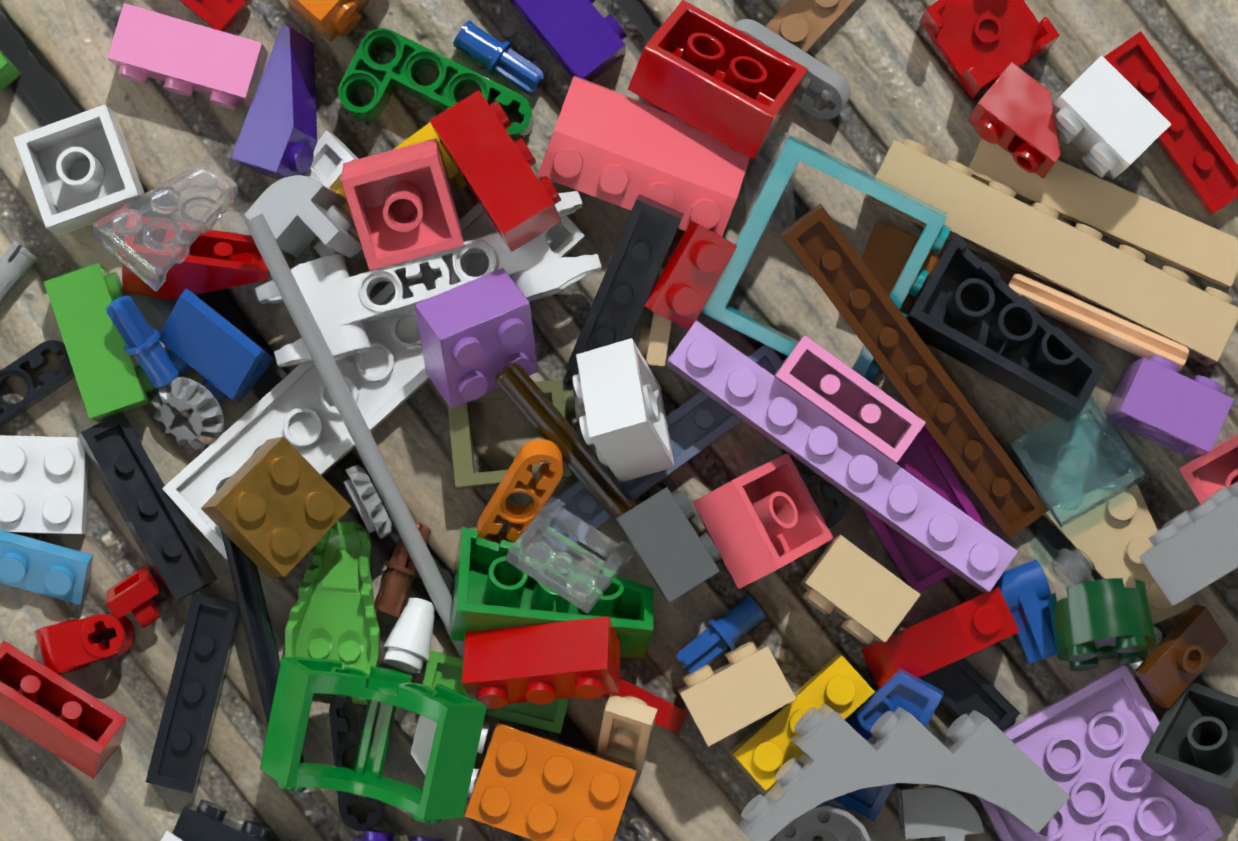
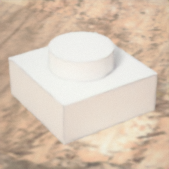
M326 131L317 142L312 165L305 173V176L311 177L337 191L343 187L341 182L343 163L357 160L358 158L337 136Z

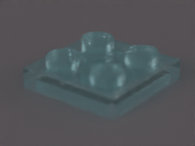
M1093 396L1089 398L1083 411L1070 422L1056 416L1009 444V449L1060 528L1144 481L1145 473Z

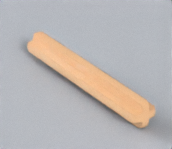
M1020 273L1015 274L1009 282L1008 286L1020 297L1024 295L1037 307L1035 310L1039 313L1142 358L1150 360L1151 355L1166 358L1179 366L1177 372L1186 363L1189 349L1184 345Z

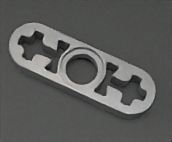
M742 19L732 26L808 68L802 83L807 77L812 80L807 85V88L801 84L794 98V104L820 119H832L840 114L851 95L849 83L841 74L754 20ZM824 89L832 93L830 100H826L821 96Z

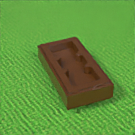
M1194 604L1135 672L1158 706L1169 709L1226 645L1228 640L1207 607Z

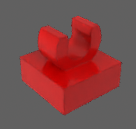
M146 564L106 591V605L114 616L120 619L132 611L143 628L160 618V615L157 613L159 607L152 598L159 593L158 580Z

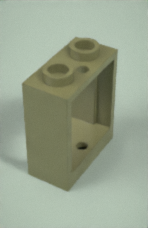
M563 379L535 382L545 395H552L553 405L566 420L576 419L574 390L564 391ZM502 388L453 409L448 405L454 478L457 489L498 486L508 471L476 473L469 403L510 399ZM563 461V475L561 479L573 478L572 470ZM532 467V478L535 480L539 467Z

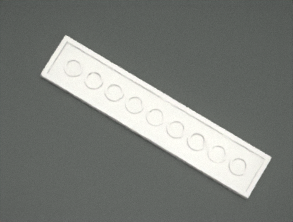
M480 203L459 220L464 242L494 234L490 219ZM567 216L560 218L561 222L550 228L546 234L548 246L552 252L561 257H565L585 239V235ZM479 253L468 256L462 266L463 272L472 277L483 275L489 267L488 258ZM431 268L423 270L424 278L420 281L409 283L406 274L398 278L406 290L407 299L414 296L409 288L410 286L424 284L427 290H433L436 288L435 280L442 277V274L435 275ZM389 283L371 302L376 305L390 303L396 293L395 286ZM415 310L365 324L371 348L362 353L336 361L370 432L430 379L426 374ZM315 363L298 365L162 488L226 560L228 559L221 530L200 508L268 439L284 436L321 476L326 474L355 447Z

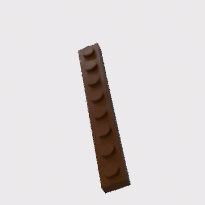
M822 204L817 205L782 231L781 235L914 413L926 422L924 425L1007 537L1009 539L1048 512L1047 507Z

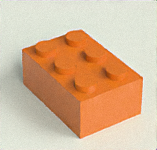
M499 720L465 817L533 841H613L637 769Z

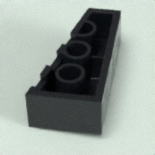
M954 233L944 246L905 318L927 344L1061 419L1070 422L1083 411L1104 369L1059 327H1053L1035 310L1037 307L1024 295L1020 297L999 277L1000 273L987 261L983 263L966 247L968 244L959 235Z

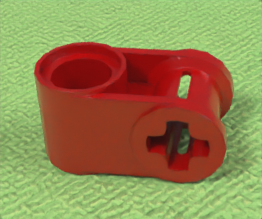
M113 613L96 614L79 620H69L34 631L43 665L58 675L88 667L91 663L122 655L133 646L135 640V628L132 622L125 615L117 619ZM107 628H114L116 637L110 639L109 642H102L100 633L107 631Z

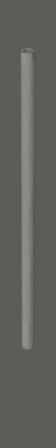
M263 213L246 220L245 224L450 636L453 598ZM452 640L460 658H464L465 641Z

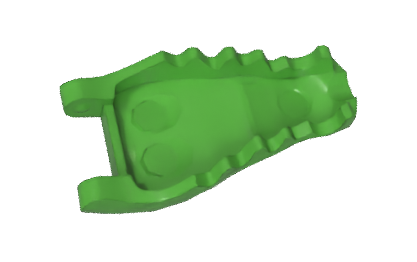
M337 521L315 544L312 565L306 569L302 584L299 586L298 601L290 610L289 621L285 628V657L342 661V668L351 667L359 669L368 675L371 666L379 667L380 628L375 611L373 584L370 574L371 541L370 534L363 525L355 522ZM352 697L353 704H368L369 699Z

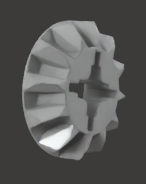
M176 377L167 385L159 387L157 394L151 400L157 408L153 418L164 423L166 426L164 434L172 433L175 435L179 446L189 443L191 447L198 450L207 444L211 445L219 438L223 431L224 418L219 403L208 389L192 379ZM192 408L194 410L191 414L192 417L186 421L180 413Z
M358 465L346 469L350 479L344 481V484L369 534L376 531L380 539L389 535L392 523L365 469Z

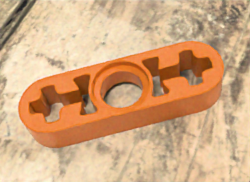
M545 439L532 440L520 449L478 519V537L499 544L502 539L519 545L522 543L563 475V457L559 448L552 441ZM542 460L548 461L549 464L543 463L540 465L536 472V480L532 478V465H539ZM516 492L526 493L533 498L531 502L523 506L512 505L506 500L509 495ZM503 519L507 521V532H500L498 536H492L491 534L496 535L503 526Z

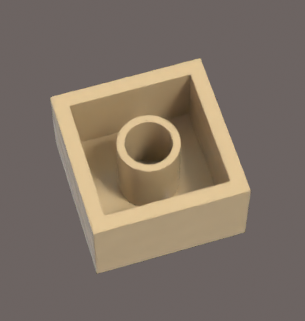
M842 535L833 537L834 539L828 543L798 583L807 590L802 598L823 614H830L834 610L846 620L841 627L863 644L865 642L870 644L872 640L885 643L920 597V594Z
M747 642L725 654L729 662L728 664L715 671H712L710 665L707 664L682 678L686 686L679 689L678 692L708 747L796 700L768 646L761 645L756 648L753 642Z

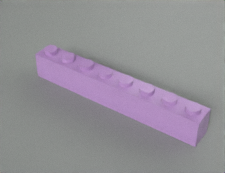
M697 320L667 360L666 366L980 592H990L1018 551Z

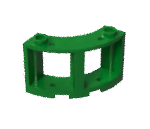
M282 657L260 770L276 780L278 787L287 791L302 792L306 788H321L362 795L401 808L413 814L412 817L416 821L425 824L436 825L440 824L442 819L463 818L487 705L441 684L435 685L434 690H431L429 686L411 683L412 675L390 669L371 666L368 675L359 669L351 667L342 668V661ZM314 693L369 699L354 770L300 762ZM396 707L415 712L437 722L423 790L382 776Z

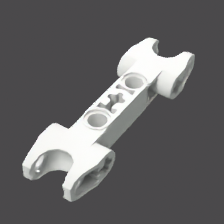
M579 191L558 193L561 201L555 204L560 218L582 208ZM491 222L494 234L466 241L464 246L375 269L352 277L349 276L342 254L326 256L299 264L291 269V272L335 361L371 348L365 324L415 310L414 304L493 271L504 268L526 299L531 302L558 294L579 280L601 271L602 266L598 254H587L579 257H561L552 252L546 242L548 230L511 252ZM479 253L488 258L489 267L483 275L472 277L463 272L462 266L468 256ZM431 268L435 275L442 274V277L435 280L436 288L433 290H427L424 284L410 286L409 288L414 296L407 299L406 290L398 278L406 274L409 283L420 281L424 278L423 270ZM274 280L255 288L258 300L262 304H274L283 301ZM384 281L392 283L395 286L396 293L390 303L376 305L371 302L370 293L375 284ZM302 337L294 343L283 346L280 350L274 352L277 364L280 367L314 363Z

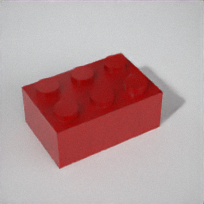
M682 0L645 45L627 90L642 97L649 104L658 106L680 118L689 126L699 129L725 143L732 150L743 153L754 160L788 113L808 68Z

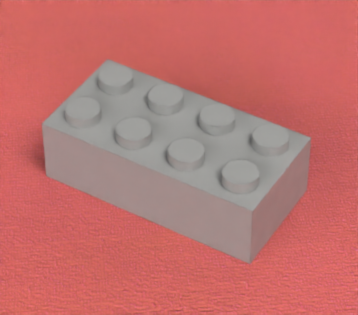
M1238 481L1229 488L1224 486L1201 501L1202 504L1190 512L1186 510L1180 513L1148 538L1152 546L1139 557L1172 606L1238 568Z

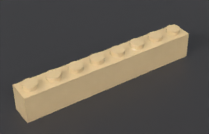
M904 139L903 143L893 140L875 177L946 212L947 218L944 225L951 228L947 237L948 240L956 233L968 244L966 247L970 251L1017 274L1020 273L1184 345L1189 349L1188 357L1205 366L1219 361L1238 321V307L1231 304L1233 300L1231 296L1212 287H1206L1205 291L1187 283L1189 276L1175 268L1163 266L1160 270L1144 262L1146 256L1130 246L1119 245L1117 249L1101 241L1103 235L1087 225L1077 223L1074 228L1058 220L1060 214L1044 204L1034 202L1031 207L1015 199L1016 192L1006 185L995 181H990L989 185H986L972 178L973 171L963 164L952 160H947L946 164H943L929 157L930 150L918 142L910 139ZM868 194L864 197V199L921 227L926 225V223Z

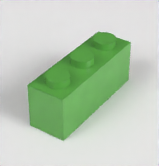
M97 263L44 281L89 419L101 422L121 412L127 413L153 404L150 391L156 388H153L150 384L149 378L135 356L127 355L124 350L126 342L106 312V307L113 300L120 296H125L118 274L116 272L109 273L106 267Z

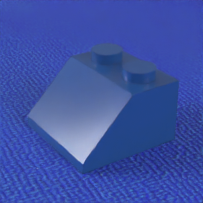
M187 288L180 295L160 333L159 341L168 347L166 353L173 364L184 373L192 367L205 377L201 385L208 389L221 403L227 397L240 403L276 360Z

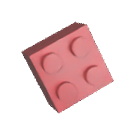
M789 453L733 479L693 501L703 525L709 532L722 556L725 567L731 574L738 589L834 539Z

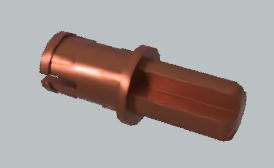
M415 521L427 546L431 529ZM400 536L390 562H384V566L388 568L374 602L375 609L398 618L401 615L414 578H420Z

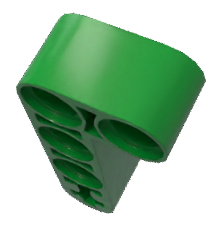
M386 28L374 29L363 38L338 89L339 99L347 114L360 122L372 121L379 117L395 88L444 112L457 104L456 97L460 90L465 87H474L481 91L489 105L492 103V98L495 97L494 101L500 104L505 114L510 115L514 109L519 110L522 123L512 122V126L506 129L513 142L520 138L525 140L532 132L534 125L531 106L522 95ZM381 45H391L397 51L394 59L387 64H377L372 61L373 51ZM423 66L435 67L439 70L438 79L433 84L427 86L417 84L414 81V75L419 68ZM366 86L374 90V98L370 104L357 107L350 103L351 94L358 87Z

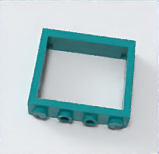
M792 135L787 139L735 244L737 245L736 250L702 310V313L787 356L796 346L798 340L728 306V303L799 161L926 223L889 295L899 309L907 294L915 298L918 295L929 271L921 268L929 251L938 254L951 230L950 227L944 225L947 218L946 212ZM863 345L851 369L872 383L880 366Z

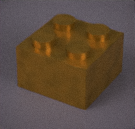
M283 436L268 439L200 509L268 577H285L351 508V505Z

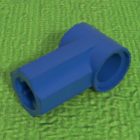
M1034 559L1005 570L993 588L999 587L1020 632L1016 633V637L1026 663L1030 664L1056 655L1047 598L1051 595V590L1041 565Z

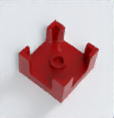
M938 0L925 9L919 21L971 99L989 89L1011 62L1021 68L1051 48L1060 36L1047 17H1044L1039 23L1024 0Z

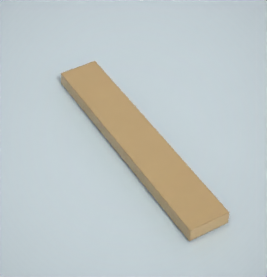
M982 138L980 139L968 166L973 171L972 178L988 185L990 181L1006 185L1016 192L1015 197L1031 204L1034 202L1044 204L1056 210L1061 217L1075 223L1087 225L1109 238L1226 289L1232 286L1238 272V238L1060 160L1056 161L1046 177L1042 179L1036 173H1029L1020 168L1013 160L1012 155L997 143L992 144Z

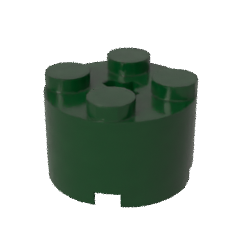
M1123 578L1100 579L1066 587L1068 597L1057 601L1056 593L1051 594L1047 598L1058 659L1069 662L1070 670L1075 672L1095 669L1099 667V661L1118 658L1119 663L1129 664L1148 659L1147 649L1156 643L1145 582L1135 579L1136 588L1124 587Z

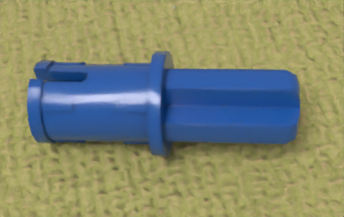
M470 20L464 24L453 42V47L459 48L486 66L487 74H498L526 94L531 95L534 93L544 79L545 73L543 70L511 50L510 42L505 41L501 43L474 25Z
M120 296L113 300L106 307V312L126 342L124 350L127 355L135 356L153 388L165 386L179 375V370L174 366L159 342L161 336L159 331L155 328L151 329L132 297Z
M747 594L741 602L716 622L713 619L707 622L709 627L681 649L676 657L685 671L691 674L710 664L727 649L729 651L735 650L734 643L761 621L766 620L767 617L758 604Z

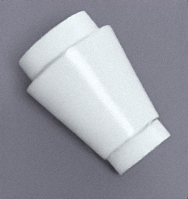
M409 598L407 606L403 609L383 646V650L386 651L383 661L387 665L409 673H420L423 664L429 662L435 618L434 613L436 610L433 603L419 598Z

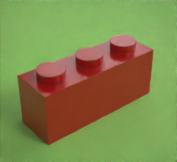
M480 90L429 120L442 147L511 252L561 222L555 204L561 201L558 192L547 176L541 179L537 178L531 169V166L536 164L535 158L522 138L513 142L506 131L512 125L497 101L489 105Z
M609 616L465 632L462 684L470 697L487 705L488 709H499L507 704L523 702L548 704L555 699L573 697L597 699L603 694L619 693L621 641Z
M3 641L0 644V720L94 779L121 744L127 717L8 642Z

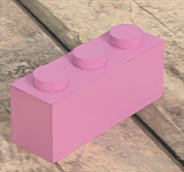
M124 3L107 58L116 68H119L118 75L138 83H146L147 77L164 81L163 88L173 93L191 97L193 90L211 95L209 101L213 104L237 110L239 103L251 106L264 70L268 52L260 42Z
M805 335L801 337L774 375L895 463L899 461L926 423Z

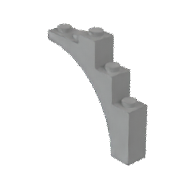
M823 703L818 710L815 707L809 709L794 727L797 733L790 740L804 754L799 759L791 758L780 768L775 776L777 783L765 796L759 794L746 805L741 813L743 820L737 826L751 841H770L791 821L823 802L863 788L908 783L939 785L974 794L1003 808L1038 834L1071 797L992 721L975 710L969 716L963 714L951 724L946 732L948 739L943 744L912 714L901 707H898L894 713L892 711L884 713L872 726L871 733L873 735L866 741L841 716Z

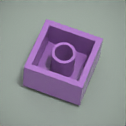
M504 268L414 304L426 374L451 409L500 389L501 387L496 382L495 376L509 363H518L529 376L538 372L530 302Z
M1151 355L1150 360L1141 358L1124 367L1102 419L1182 456L1192 458L1211 452L1234 398L1222 393L1224 386L1200 375H1197L1195 380H1192L1177 373L1179 366L1176 363L1157 355Z

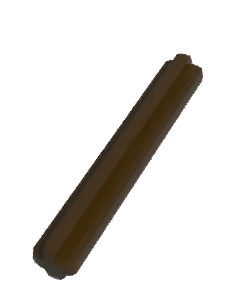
M516 362L509 363L503 367L495 376L498 385L543 438L552 441L559 448L563 461L613 519H617L634 508V499L607 467L598 460L596 454L524 369Z

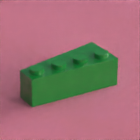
M462 526L455 559L450 640L465 641V632L609 616L621 641L620 657L644 658L653 632L654 588L596 569H592L590 573L570 567L567 565L568 560L549 555L548 559L526 553L520 551L521 545L503 539L500 544L478 537V531Z

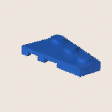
M900 669L845 721L868 741L873 735L871 728L874 723L887 711L894 713L898 707H901L912 714L926 728L944 691ZM895 784L859 789L834 798V800L875 822Z

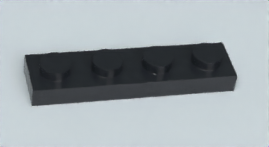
M641 194L638 195L569 358L566 370L579 374L577 354L632 337L684 213Z
M124 412L80 432L77 438L171 605L190 596L193 592H197L217 580L215 573L176 504L162 489L165 485Z
M193 592L146 783L191 794L196 793L240 617L238 602Z

